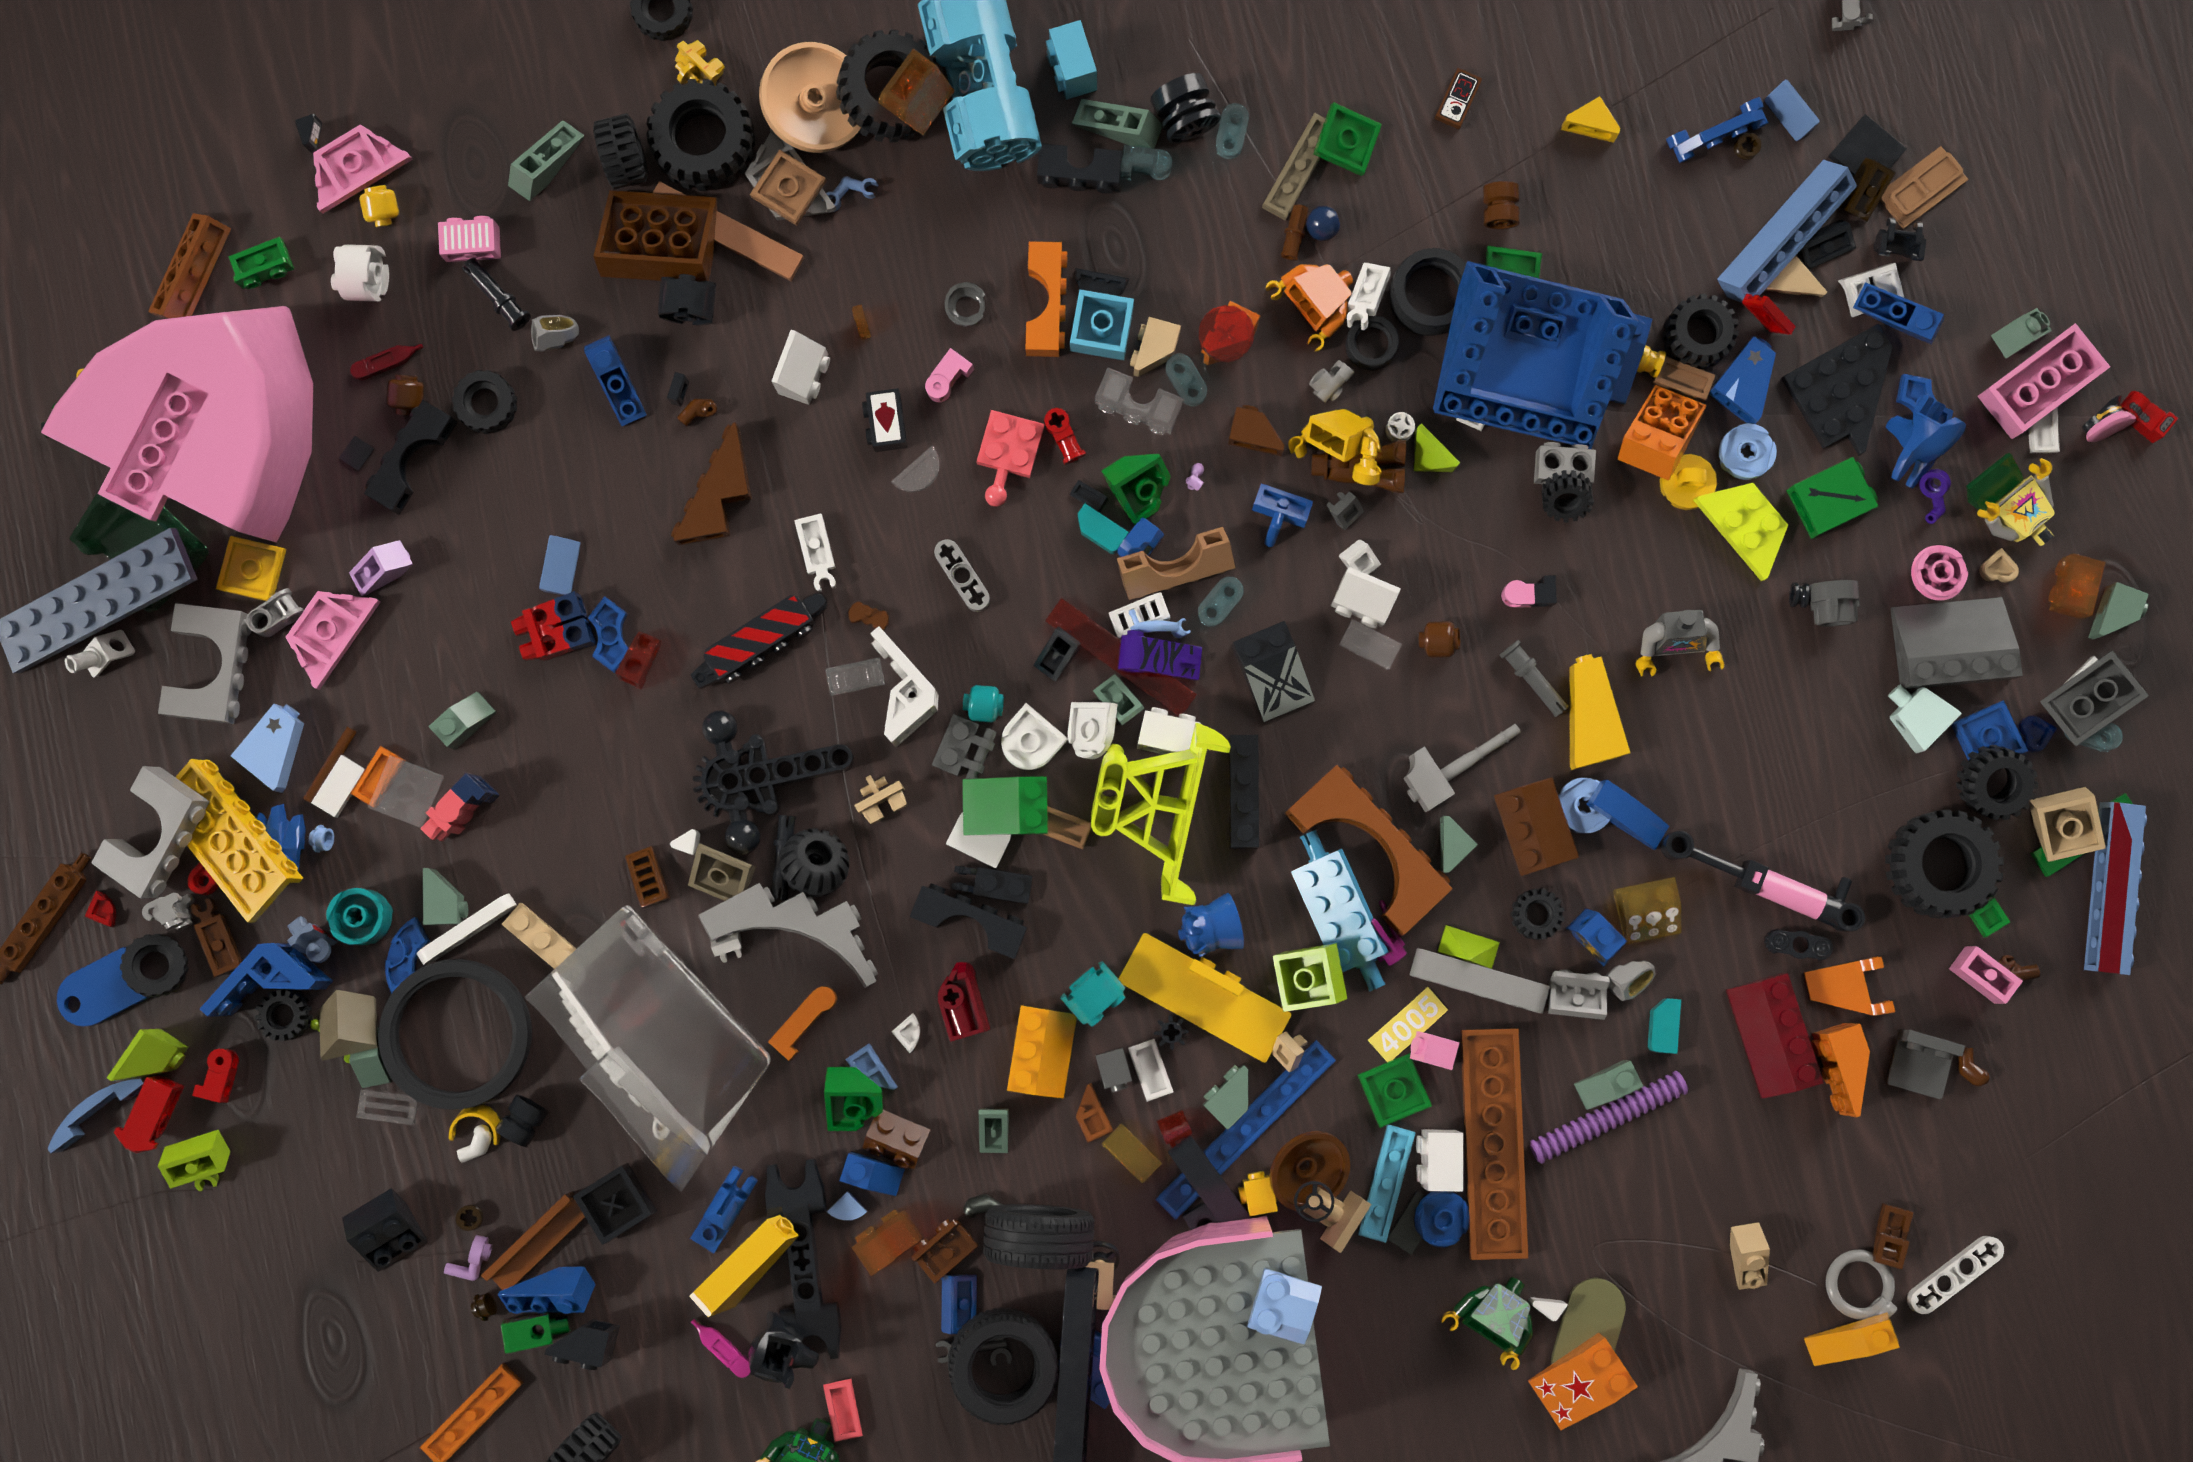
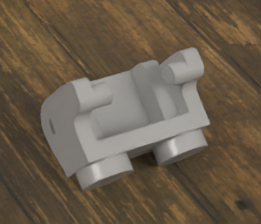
M1842 0V21L1839 22V17L1832 18V31L1854 30V26L1869 24L1873 22V14L1868 13L1866 17L1860 18V1Z
M171 893L147 903L142 909V915L148 921H152L155 918L161 925L165 926L166 930L174 928L177 931L183 930L193 925L191 920L193 917L190 913L189 905L194 903V897L192 894H186L181 897L178 893ZM152 908H154L152 913L153 916L150 914V910Z

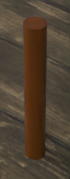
M348 726L346 727L304 795V800L310 803L313 801L357 731Z

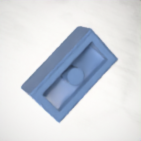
M1786 79L1764 100L1795 141L1801 140L1813 131L1820 122Z
M553 535L549 536L539 586L540 590L559 595L571 593L581 542Z

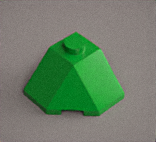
M1159 454L1124 456L1101 471L1112 493L1134 526L1142 517L1148 518L1158 511L1161 504L1159 498L1164 486H1168L1171 478Z
M827 1067L824 1096L828 1131H857L864 1126L865 1120L871 1116L877 1117L883 1112L882 1088L856 1067Z

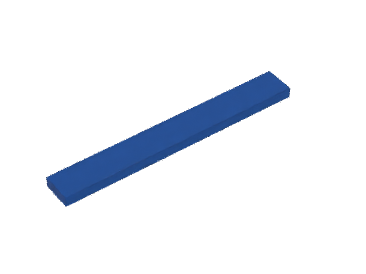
M1317 1040L1304 1051L1298 1068L1290 1073L1285 1070L1248 1106V1110L1228 1130L1225 1129L1203 1151L1220 1175L1336 1061ZM1181 1173L1155 1200L1176 1220L1199 1197V1194L1185 1175Z

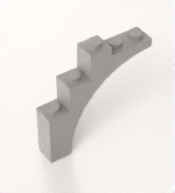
M758 883L698 916L711 942L732 933L753 929H778L798 933L821 943L836 953L853 970L864 988L876 982L874 976L878 975L874 964L871 960H865L861 952L865 948L859 936H852L851 931L860 926L858 921L861 920V916L855 905L849 906L847 901L816 916L814 912L818 911V908L811 895L806 897L804 892L773 908L771 903L775 902L772 893L768 887L762 888L761 884Z
M1739 1368L1733 1394L1724 1413L1714 1427L1692 1447L1677 1456L1660 1462H1723V1458L1758 1462L1759 1456L1763 1455L1764 1440L1761 1438L1762 1434L1751 1429V1425L1755 1424L1757 1416L1756 1408H1754V1399L1760 1392V1379H1757L1758 1374L1751 1370Z

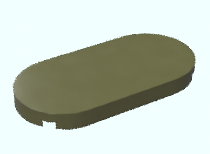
M1597 1277L1585 1279V1281L1573 1287L1569 1293L1568 1305L1564 1310L1552 1351L1551 1364L1597 1333L1603 1335L1615 1351L1626 1311L1624 1297L1613 1283Z

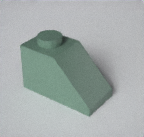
M2118 582L2106 586L2088 638L2096 639L2143 618L2148 609L2146 600L2149 594Z
M475 692L449 707L428 727L447 747L456 750L497 712L479 692Z
M423 868V925H458L463 922L464 918L468 917V903L464 901V896L436 869Z
M1622 1060L1574 1083L1586 1110L1619 1099L1644 1087L1631 1060Z

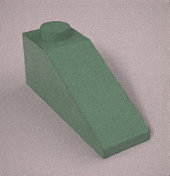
M1081 99L1072 122L1076 127L1115 141L1154 150L1162 130V123L1149 110Z
M562 120L511 163L508 186L531 201L549 185L583 141L584 135Z

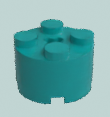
M351 888L340 892L331 900L327 908L326 918L332 935L339 941L352 945H370L378 942L388 932L392 923L393 908L383 895L374 890ZM358 912H361L363 916L362 921H359V918L356 916Z
M1103 961L1098 963L1100 969L1096 971L1094 967L1090 968L1069 987L1072 992L1068 997L1065 993L1060 997L1082 1024L1088 1023L1091 1027L1104 1017L1102 1012L1109 1006L1114 1008L1125 999L1123 995L1125 986Z

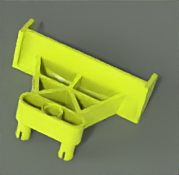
M1195 723L1188 750L1127 762L1123 748L1118 744L1110 745L1102 759L1091 812V827L1097 835L1108 836L1117 829L1164 860L1161 875L1162 900L1195 905L1196 896L1191 888L1180 881L1178 877L1206 751L1209 749L1229 753L1231 748L1229 741L1222 734L1200 723ZM1186 765L1179 798L1159 795L1164 770ZM1156 772L1152 788L1142 778V774ZM1128 778L1145 799L1120 812L1126 779ZM1107 789L1116 792L1112 797L1104 796L1102 793ZM1155 810L1175 813L1168 847L1150 835ZM1146 815L1143 830L1131 823Z

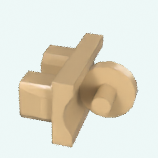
M869 775L866 777L869 785L860 789L863 797L872 792L874 795L855 804L858 813L863 814L868 822L873 825L884 818L878 805L888 800L894 812L907 806L903 794L905 789L897 781L880 791L879 788L888 784L885 777L874 781L872 776Z

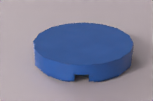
M1452 1191L1430 1192L1420 1201L1416 1208L1414 1217L1416 1231L1423 1240L1434 1247L1445 1248L1454 1245L1469 1228V1206L1459 1195Z

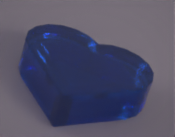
M2034 715L2023 718L2019 723V730L2024 735L2023 741L2030 752L2043 750L2057 729Z

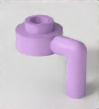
M480 1235L475 1236L468 1258L469 1268L447 1262L444 1274L471 1281L477 1280L482 1262L488 1261L492 1251V1244H488L489 1238Z

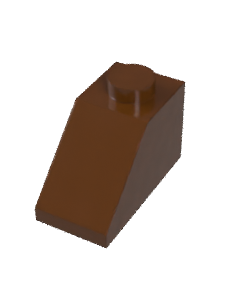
M1242 405V408L1236 407L1228 445L1282 456L1285 445L1265 414L1258 412V408L1250 405Z

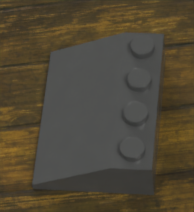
M2002 597L1890 608L1899 681L1906 690L1922 687L1929 688L2005 681L2023 676L2019 646Z

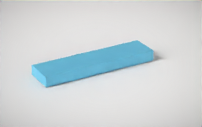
M1387 1125L1367 1197V1202L1372 1205L1360 1223L1358 1235L1386 1243L1416 1132Z

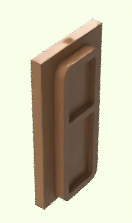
M1940 146L1888 185L1880 201L1904 229L1969 179L1964 175L1963 168L1956 159Z

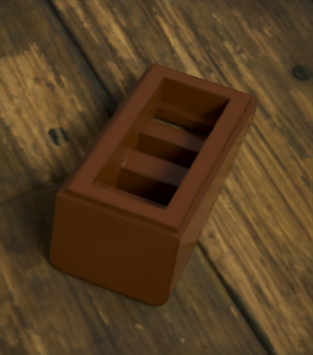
M652 846L625 856L641 908H647L671 899ZM646 856L649 857V862L635 866L634 861ZM652 866L653 872L639 876L638 871ZM655 877L656 882L646 886L642 885V881ZM658 887L659 893L646 897L645 892Z

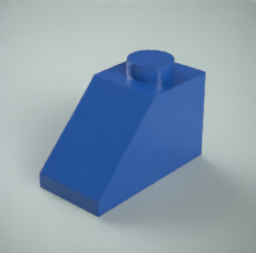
M851 1151L848 1153L839 1181L866 1190L897 1196L905 1168Z

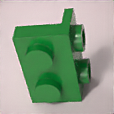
M281 237L228 256L235 273L233 279L242 289L257 288L263 281L271 278H282L287 275V272L294 270L286 245Z

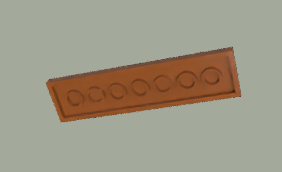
M1519 1029L1460 1030L1470 1259H1527L1528 1238Z

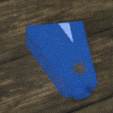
M1753 337L1709 392L1711 397L1745 423L1755 424L1762 417L1776 355L1771 345L1761 338Z

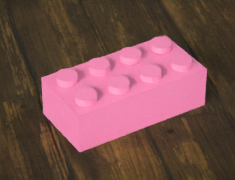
M2075 323L1977 397L2009 437L2013 439L2110 368V366Z

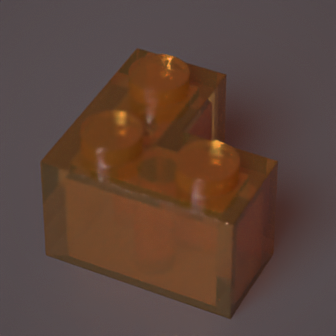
M896 1209L892 1210L881 1218L883 1224L874 1230L871 1225L855 1237L857 1242L852 1249L871 1276L893 1262L899 1255L923 1238L904 1209L899 1213Z

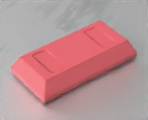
M852 1379L824 1384L834 1442L863 1436Z

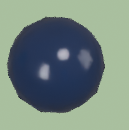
M1318 206L1307 217V230L1314 239L1328 241L1340 231L1338 215L1331 207Z

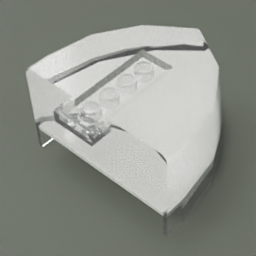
M629 905L618 910L525 996L526 1000L546 1018L588 1070L579 1080L601 1100L662 1174L681 1192L771 1062L770 1055L764 1047Z

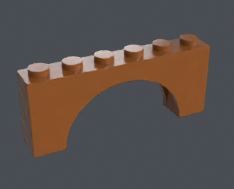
M1336 765L1284 814L1303 834L1319 824L1342 822L1361 828L1378 841L1385 850L1394 873L1393 895L1388 907L1380 917L1399 937L1403 936L1453 889L1449 885L1450 880L1442 871H1436L1429 864L1431 860L1424 851L1420 849L1417 851L1410 843L1412 841L1410 836L1404 830H1398L1391 823L1392 818L1384 809H1378L1371 802L1373 797L1366 789H1359L1353 782L1354 777L1346 768H1340Z

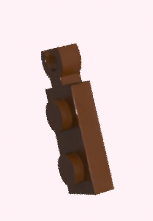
M212 898L205 899L207 904L206 911L202 912L199 904L191 905V910L201 920L194 927L214 977H220L234 971L240 965L242 959L224 914L215 916L216 903Z

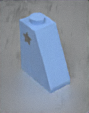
M273 704L231 755L232 758L270 789L283 793L286 789L304 723L297 718L300 714L287 704L284 707Z

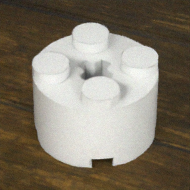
M343 245L342 247H335L333 255L336 263L335 273L331 277L332 289L338 290L344 300L381 301L382 299L379 296L386 294L389 284L388 265H383L382 257H386V254L382 247L376 245Z

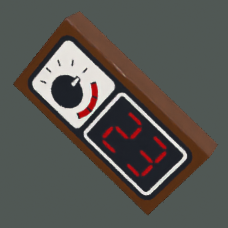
M1457 68L1435 119L1460 129L1482 78Z

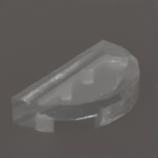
M933 445L895 477L891 483L900 490L908 492L922 491L929 487L937 478L940 468L939 457Z

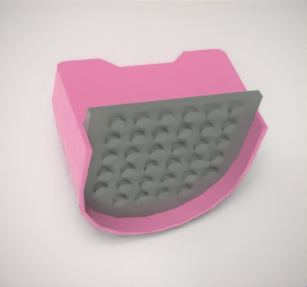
M1267 1216L1221 1223H1208L1173 1236L1126 1277L1102 1324L1099 1370L1113 1412L1144 1448L1172 1462L1302 1461L1300 1450L1330 1446L1314 1322H1312L1305 1345L1270 1334H1262L1257 1330L1247 1327L1264 1268L1308 1281L1301 1229L1272 1232Z

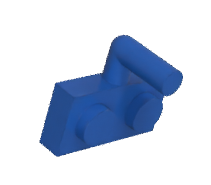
M1261 483L1252 510L1273 517L1264 541L1265 545L1268 547L1275 545L1283 521L1304 528L1313 501Z

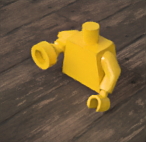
M1346 409L1310 416L1309 423L1301 431L1302 435L1292 437L1288 441L1290 452H1295L1297 458H1302L1306 455V442L1343 462L1361 453L1363 457L1360 459V463L1354 465L1353 480L1363 485H1375L1380 481L1381 468L1377 465L1375 458H1377V451L1381 452L1379 438L1373 430V421L1369 417L1361 418Z

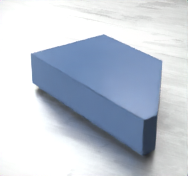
M870 1043L845 1059L850 1067H856L879 1087L892 1090L898 1088Z

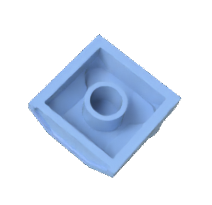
M1264 1268L1247 1327L1257 1330L1262 1334H1270L1305 1345L1318 1306L1322 1286Z

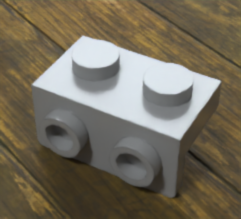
M1570 970L1554 971L1548 983V986H1550L1548 1014L1605 1020L1607 1016V988L1610 984V977L1602 976L1598 973L1579 974L1573 973Z

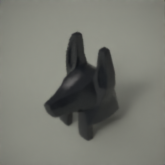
M768 1311L766 1315L767 1327L755 1336L750 1345L751 1375L764 1381L783 1382L784 1387L790 1389L794 1381L792 1369H813L818 1363L819 1354L803 1345L801 1340L786 1329L781 1314Z

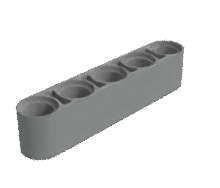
M1419 948L1416 949L1410 971V976L1541 1014H1543L1550 986Z

